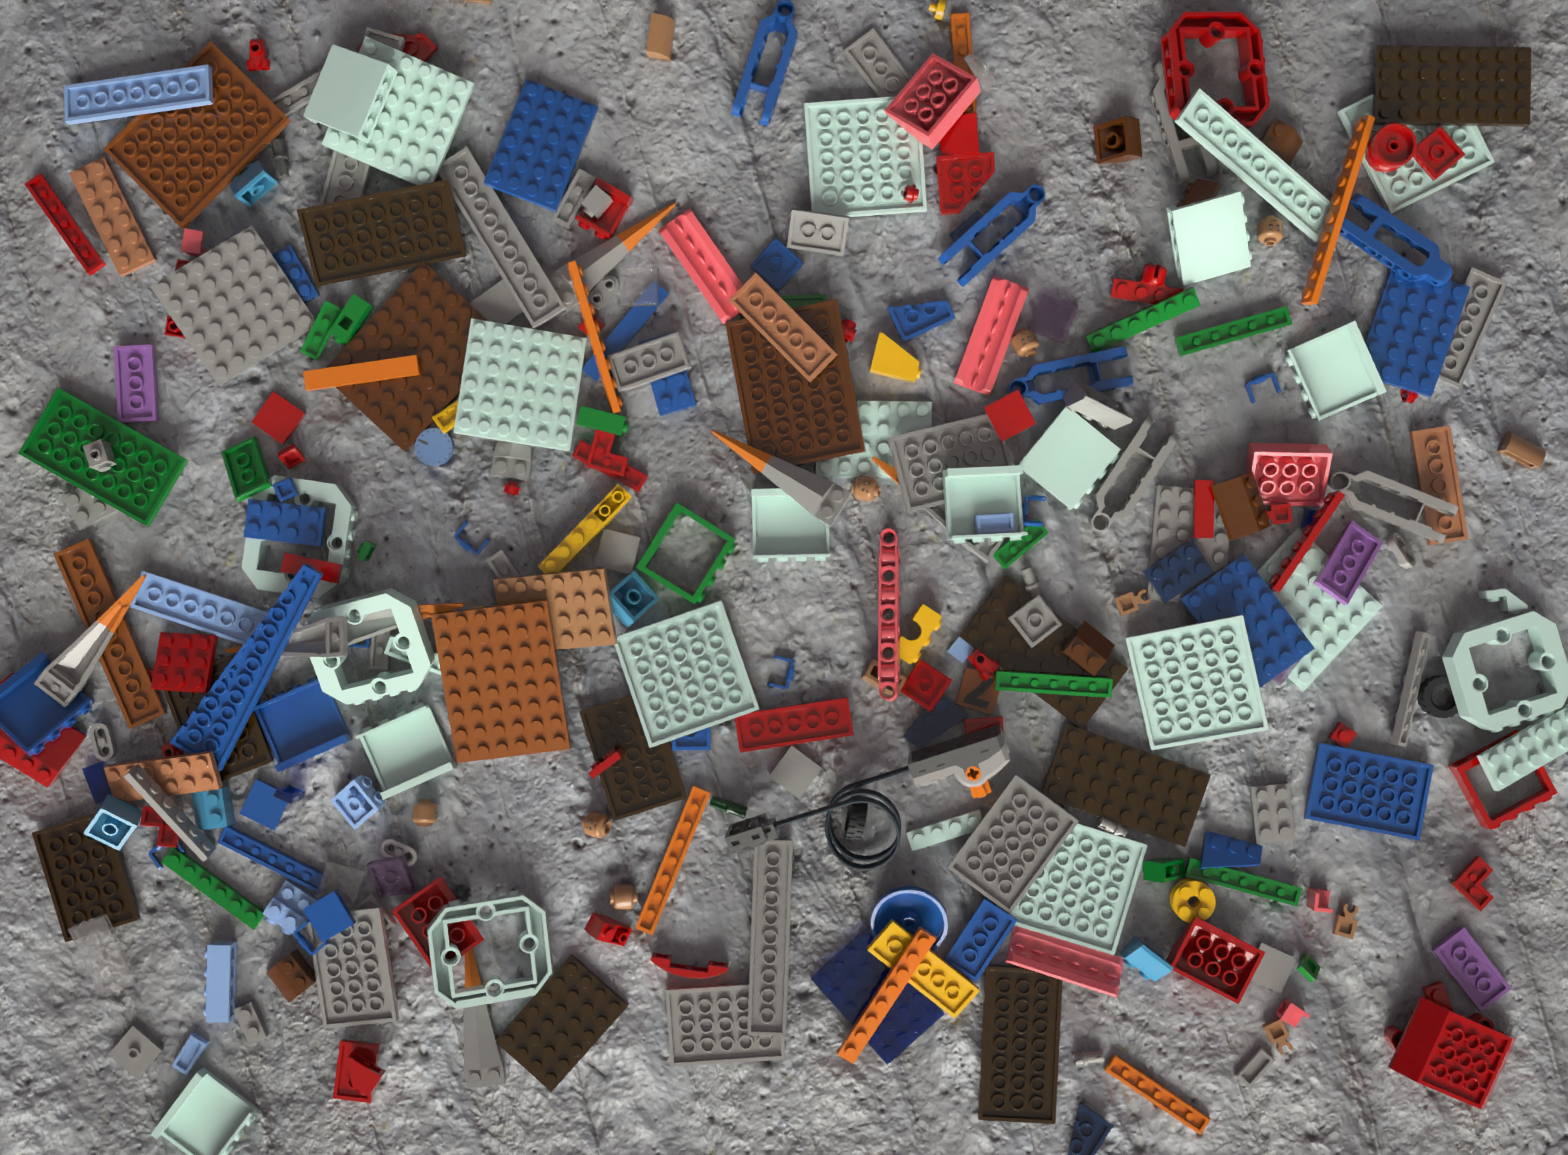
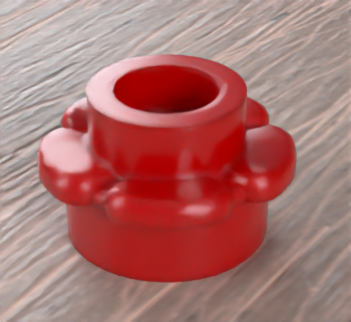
M915 184L906 185L903 199L912 203L914 200H917L919 195V189H916Z
M1404 389L1400 391L1401 400L1404 403L1412 404L1418 397L1416 392ZM1404 393H1407V398L1403 397L1402 395Z
M508 481L507 484H503V492L506 494L518 496L519 491L522 490V488L518 487L519 483Z

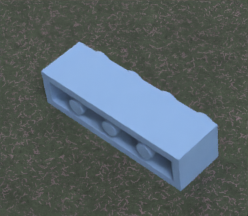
M213 941L205 949L207 966L204 970V976L207 977L204 988L206 1004L203 1013L206 1016V1022L229 1023L235 1018L234 1009L236 1008L237 941Z

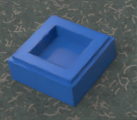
M292 477L273 484V488L281 503L300 495Z

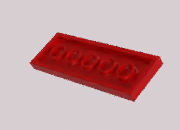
M848 697L759 710L735 718L740 753L854 736Z

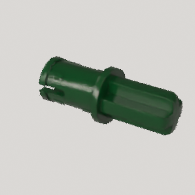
M712 796L709 803L711 807L725 811V814L730 813L743 819L748 810L747 806L745 807L732 802L731 799L728 801L717 796Z

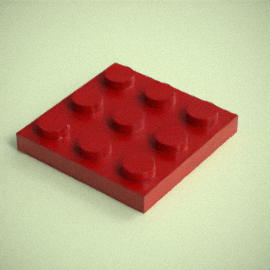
M160 632L151 689L208 693L218 637L215 635Z

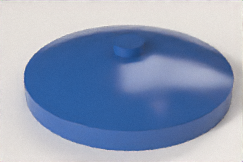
M902 886L886 892L877 900L871 913V931L874 938L893 919L912 935H914L919 926L934 934L937 939L930 948L932 951L941 945L948 930V916L943 903L933 893L920 887Z

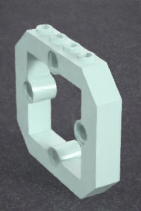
M274 475L270 479L273 485L288 477ZM292 478L300 494L294 497L296 505L316 507L319 501L336 504L332 534L327 539V546L329 548L328 562L342 564L343 567L339 584L320 580L312 597L325 598L344 584L349 577L350 568L348 567V562L353 554L351 542L355 539V530L353 528L354 522L358 519L357 507L341 485ZM272 486L253 495L252 499L273 502L274 495L277 494ZM308 494L310 502L305 504L304 497ZM246 538L241 568L257 589L283 593L293 579L292 574L263 570L267 541L271 540ZM338 538L342 539V546L340 548L336 546Z
M390 588L319 606L312 613L307 625L325 618L345 616L348 623L357 625L370 613L391 608L399 633L394 637V646L399 651L407 652L412 667L411 669L391 674L381 672L374 678L348 684L341 666L346 657H336L337 660L333 658L310 657L322 691L347 705L352 703L359 705L368 699L375 701L383 698L384 695L390 694V696L400 694L401 691L408 690V692L419 689L436 658L416 601ZM354 609L359 611L360 616L354 613ZM402 636L407 637L409 642H405ZM379 681L384 682L386 686H382Z
M1522 611L1519 614H1512L1453 633L1442 656L1459 717L1480 729L1491 730L1492 733L1504 730L1503 727L1518 726L1521 724L1520 721L1536 720L1539 715L1554 714V710L1562 708L1568 697V663L1557 626L1534 611ZM1527 629L1534 650L1528 658V664L1531 669L1540 671L1546 693L1524 700L1513 699L1508 701L1503 707L1487 711L1482 693L1488 688V680L1484 675L1476 674L1469 648L1483 643L1504 645L1509 643L1512 634Z
M518 890L509 891L507 895L499 896L496 893L490 894L488 898L484 899L471 897L465 902H460V900L449 901L427 926L434 992L456 1009L535 996L552 974L545 910L522 892L519 893ZM484 905L490 906V911L487 914L480 913V909ZM524 911L526 931L519 935L518 944L523 952L529 953L531 976L502 981L499 976L491 975L485 979L483 985L454 989L452 966L459 963L461 954L455 944L449 943L447 924L472 919L488 921L497 915ZM526 938H533V943L531 945H523V942ZM448 951L456 953L452 959H447L445 954ZM498 983L499 987L497 990L491 991L489 990L490 984Z

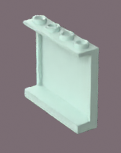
M332 44L303 116L315 124H323L357 137L369 144L398 71L387 63Z
M1231 188V192L1178 208L1174 205L1166 207L1177 281L1183 286L1251 267L1250 260L1252 259L1250 249H1248L1249 233L1245 227L1247 216L1243 211L1244 196L1241 191Z
M1356 321L1287 350V355L1284 356L1288 366H1292L1295 371L1292 374L1296 384L1300 383L1302 387L1300 394L1304 402L1308 401L1310 405L1308 412L1311 418H1315L1316 421H1320L1387 392Z
M1065 406L1017 465H1023V471L1066 505L1068 510H1071L1073 508L1077 509L1083 502L1082 496L1085 493L1089 494L1095 487L1093 483L1097 478L1101 479L1106 474L1107 470L1105 468L1109 463H1115L1119 458L1118 452L1121 449L1077 413L1071 412Z
M1023 465L947 468L942 471L947 540H953V543L956 544L965 543V539H972V542L976 543L984 542V538H991V542L1003 541V537H1010V541L1021 540L1022 536L1028 535L1027 532L1023 531L1019 475L1023 473ZM1013 513L1015 532L975 534L974 515Z
M780 488L751 489L753 559H757V562H769V558H776V562H788V558H795V561H807V557H815V561H826V557H830L829 525L814 517Z
M423 703L412 707V712H400L395 715L396 719L389 721L388 718L377 723L378 727L372 729L369 726L360 730V735L355 736L356 739L360 738L383 790L380 793L383 800L458 767L430 704L425 706Z
M203 1067L194 1075L151 1135L156 1139L162 1135L187 1155H228L233 1149L231 1145L233 1141H238L245 1131L242 1129L245 1125L249 1126L256 1118L254 1113L258 1107Z

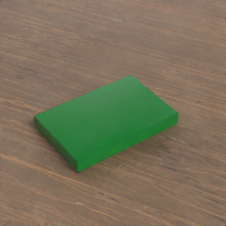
M256 436L221 452L237 502H241L273 486L259 439Z

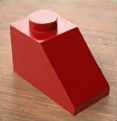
M353 1051L346 1059L352 1086L356 1088L358 1093L370 1096L386 1070Z

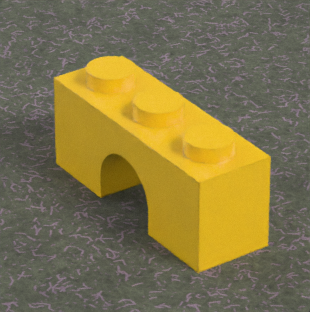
M921 603L911 619L919 625L920 634L913 640H908L900 635L901 659L910 665L912 662H917L921 656L919 651L922 646L926 647L932 639L930 634L933 630L937 631L943 622L940 620L942 618L940 614Z

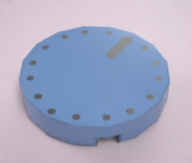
M426 429L416 439V455L426 465L439 466L445 464L453 455L454 444L452 438L448 433L443 434L440 429Z

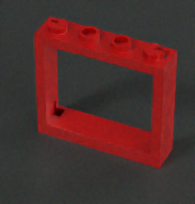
M1514 730L1448 765L1481 827L1490 830L1496 829L1501 826L1500 823L1517 818L1519 813L1534 809L1536 804L1547 802L1552 799L1553 795L1558 793L1544 766L1534 771L1543 787L1542 790L1489 818L1465 772L1480 764L1477 755L1518 733L1520 730Z

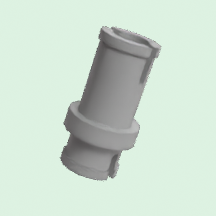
M1032 566L1020 569L1026 584V591H1029L1032 597L1041 594L1040 583L1035 578Z
M1104 816L1098 818L1096 827L1110 832L1114 836L1125 837L1128 831L1127 827L1122 826L1120 823H1115Z
M1102 1049L1088 1052L1081 1050L1080 1053H1073V1058L1077 1059L1073 1060L1075 1066H1087L1089 1063L1104 1062V1057L1100 1056L1104 1054Z

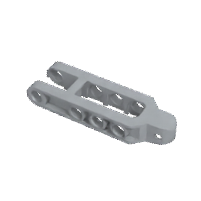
M1160 59L1153 69L1155 86L1149 98L1174 180L1177 185L1189 182V174L1182 152L1194 148L1199 163L1201 162L1206 174L1205 177L1217 173V166L1213 154L1193 137L1181 141L1178 140L1172 117L1168 112V104L1164 94L1166 86L1163 60ZM1189 79L1190 93L1192 96L1194 90L1191 80Z
M1148 416L1142 420L1119 455V458L1115 461L1092 496L1095 511L1088 522L1093 531H1106L1115 519L1130 515L1176 445L1179 436L1170 432L1154 456H1151L1139 447L1147 436L1146 432L1155 421ZM1132 456L1145 464L1146 468L1119 509L1113 510L1105 505L1104 496L1115 485L1114 481L1120 472L1126 468L1125 464Z
M1368 470L1356 475L1340 471L1333 473L1328 480L1330 489L1345 494L1344 499L1348 507L1442 544L1447 534L1434 531L1432 527L1418 522L1422 510L1426 506L1455 517L1459 508L1454 504ZM1365 482L1413 501L1406 518L1394 515L1395 513L1391 511L1381 510L1374 504H1367L1357 500L1358 498H1356L1354 493L1358 484Z

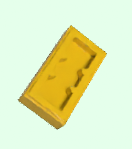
M458 400L432 417L443 434L454 428Z

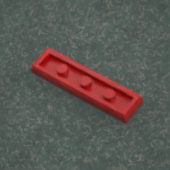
M580 440L572 457L587 464L592 445ZM628 464L624 477L600 471L639 493L648 478V475Z

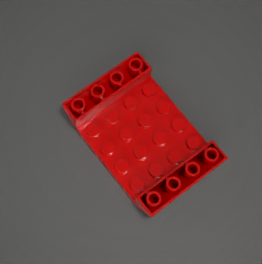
M1420 996L1388 1067L1419 1084L1476 1108L1484 1109L1517 1038L1500 1030L1496 1031Z

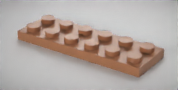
M103 157L70 172L69 175L119 276L124 277L156 262L157 260L107 159Z
M756 272L729 300L809 382L838 355Z
M1450 425L1409 432L1418 491L1459 507L1455 517L1424 506L1422 510L1424 525L1432 527V530L1439 533L1447 534L1443 543L1467 540L1468 533ZM1426 538L1427 546L1442 544Z
M213 750L109 764L104 767L112 796L124 802L144 799L123 777L136 764H139L168 796L216 790L223 786Z

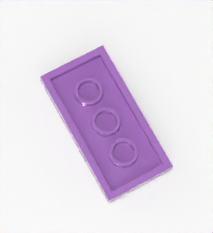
M155 345L114 346L118 421L121 423L159 421Z
M1354 521L1348 522L1313 583L1343 605H1347L1383 542Z
M1460 926L1431 949L1480 1012L1512 989L1463 926Z

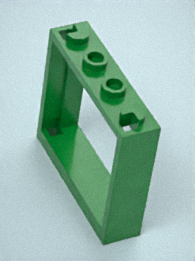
M676 503L636 568L691 603L696 604L697 601L701 603L707 594L704 592L707 585L711 587L717 578L714 576L717 569L722 570L727 562L724 558L728 553L732 554L737 546L734 543L736 539L679 503ZM681 512L727 540V543L693 596L647 568Z

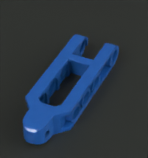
M779 1L773 14L760 21L731 115L742 117L750 90H754L767 95L759 124L769 126L797 41V30L793 24L795 7L791 1ZM776 31L785 34L787 40L785 46L782 47L780 62L776 65L773 83L771 82L770 87L753 81L768 35Z
M1035 184L1027 188L1023 193L1009 192L937 258L944 266L965 246L972 251L978 260L956 280L962 287L970 282L1035 222L1036 207L1045 199L1044 188ZM1009 205H1015L1022 213V220L984 254L972 239Z
M1355 193L1352 196L1349 204L1360 211L1361 215L1373 222V224L1365 232L1344 218L1339 233L1341 236L1409 282L1424 280L1434 286H1442L1448 282L1452 276V267L1440 259L1437 244L1364 195ZM1382 226L1393 233L1395 238L1398 237L1409 244L1411 249L1415 248L1427 256V260L1422 266H1416L1374 238L1373 235Z
M1119 347L1033 365L1025 377L1014 379L1008 384L1007 393L1009 395L1019 390L1022 398H1028L1038 405L1063 400L1068 389H1058L1046 394L1038 393L1034 385L1035 377L1087 366L1090 379L1088 386L1100 392L1134 385L1132 375L1119 379L1116 377L1102 380L1098 364L1128 357L1127 348Z

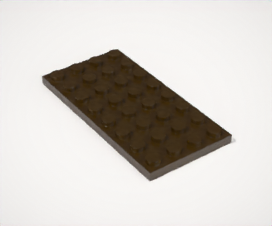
M1376 45L1373 48V117H1375L1374 124L1376 125L1393 123L1446 126L1527 127L1530 125L1531 47Z
M449 179L297 210L316 287L417 267L423 261L426 264L467 257Z
M1008 576L1002 579L959 636L975 649L981 650L992 660L996 659L1001 664L1000 668L1003 670L1093 676L1060 651L1077 629L1054 611L1052 612L1062 625L1033 648L1028 645L1008 619V616L1033 597ZM1109 655L1107 661L1095 676L1112 677L1113 690L1128 668ZM1034 693L1081 729L1085 727L1106 699V697Z
M1065 723L1041 793L1056 802L1099 817L1104 816L1115 823H1120L1129 828L1186 847L1211 775Z
M987 965L985 968L978 1120L1039 1124L1056 1123L1063 980L1020 966Z

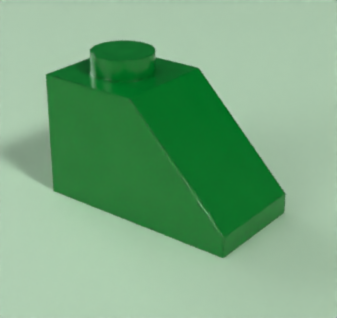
M1153 858L1144 860L1142 867L1143 880L1165 883L1185 878L1184 858Z

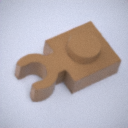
M1139 590L1135 596L1130 591L1113 598L1119 615L1124 616L1139 610V603L1148 604L1150 599H1141V595L1147 591Z
M1343 902L1341 905L1343 914L1336 915L1332 933L1353 939L1358 920L1353 919V916L1357 914L1358 906L1353 905L1352 910L1348 911V904Z
M1279 1017L1262 1025L1272 1045L1276 1043V1050L1281 1055L1284 1054L1282 1051L1284 1045H1287L1289 1050H1293L1291 1043L1285 1040L1290 1035Z

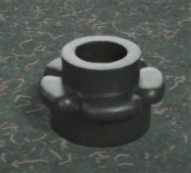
M463 883L460 886L456 885L457 888L454 892L461 898L467 900L469 896H472L470 894L471 889Z

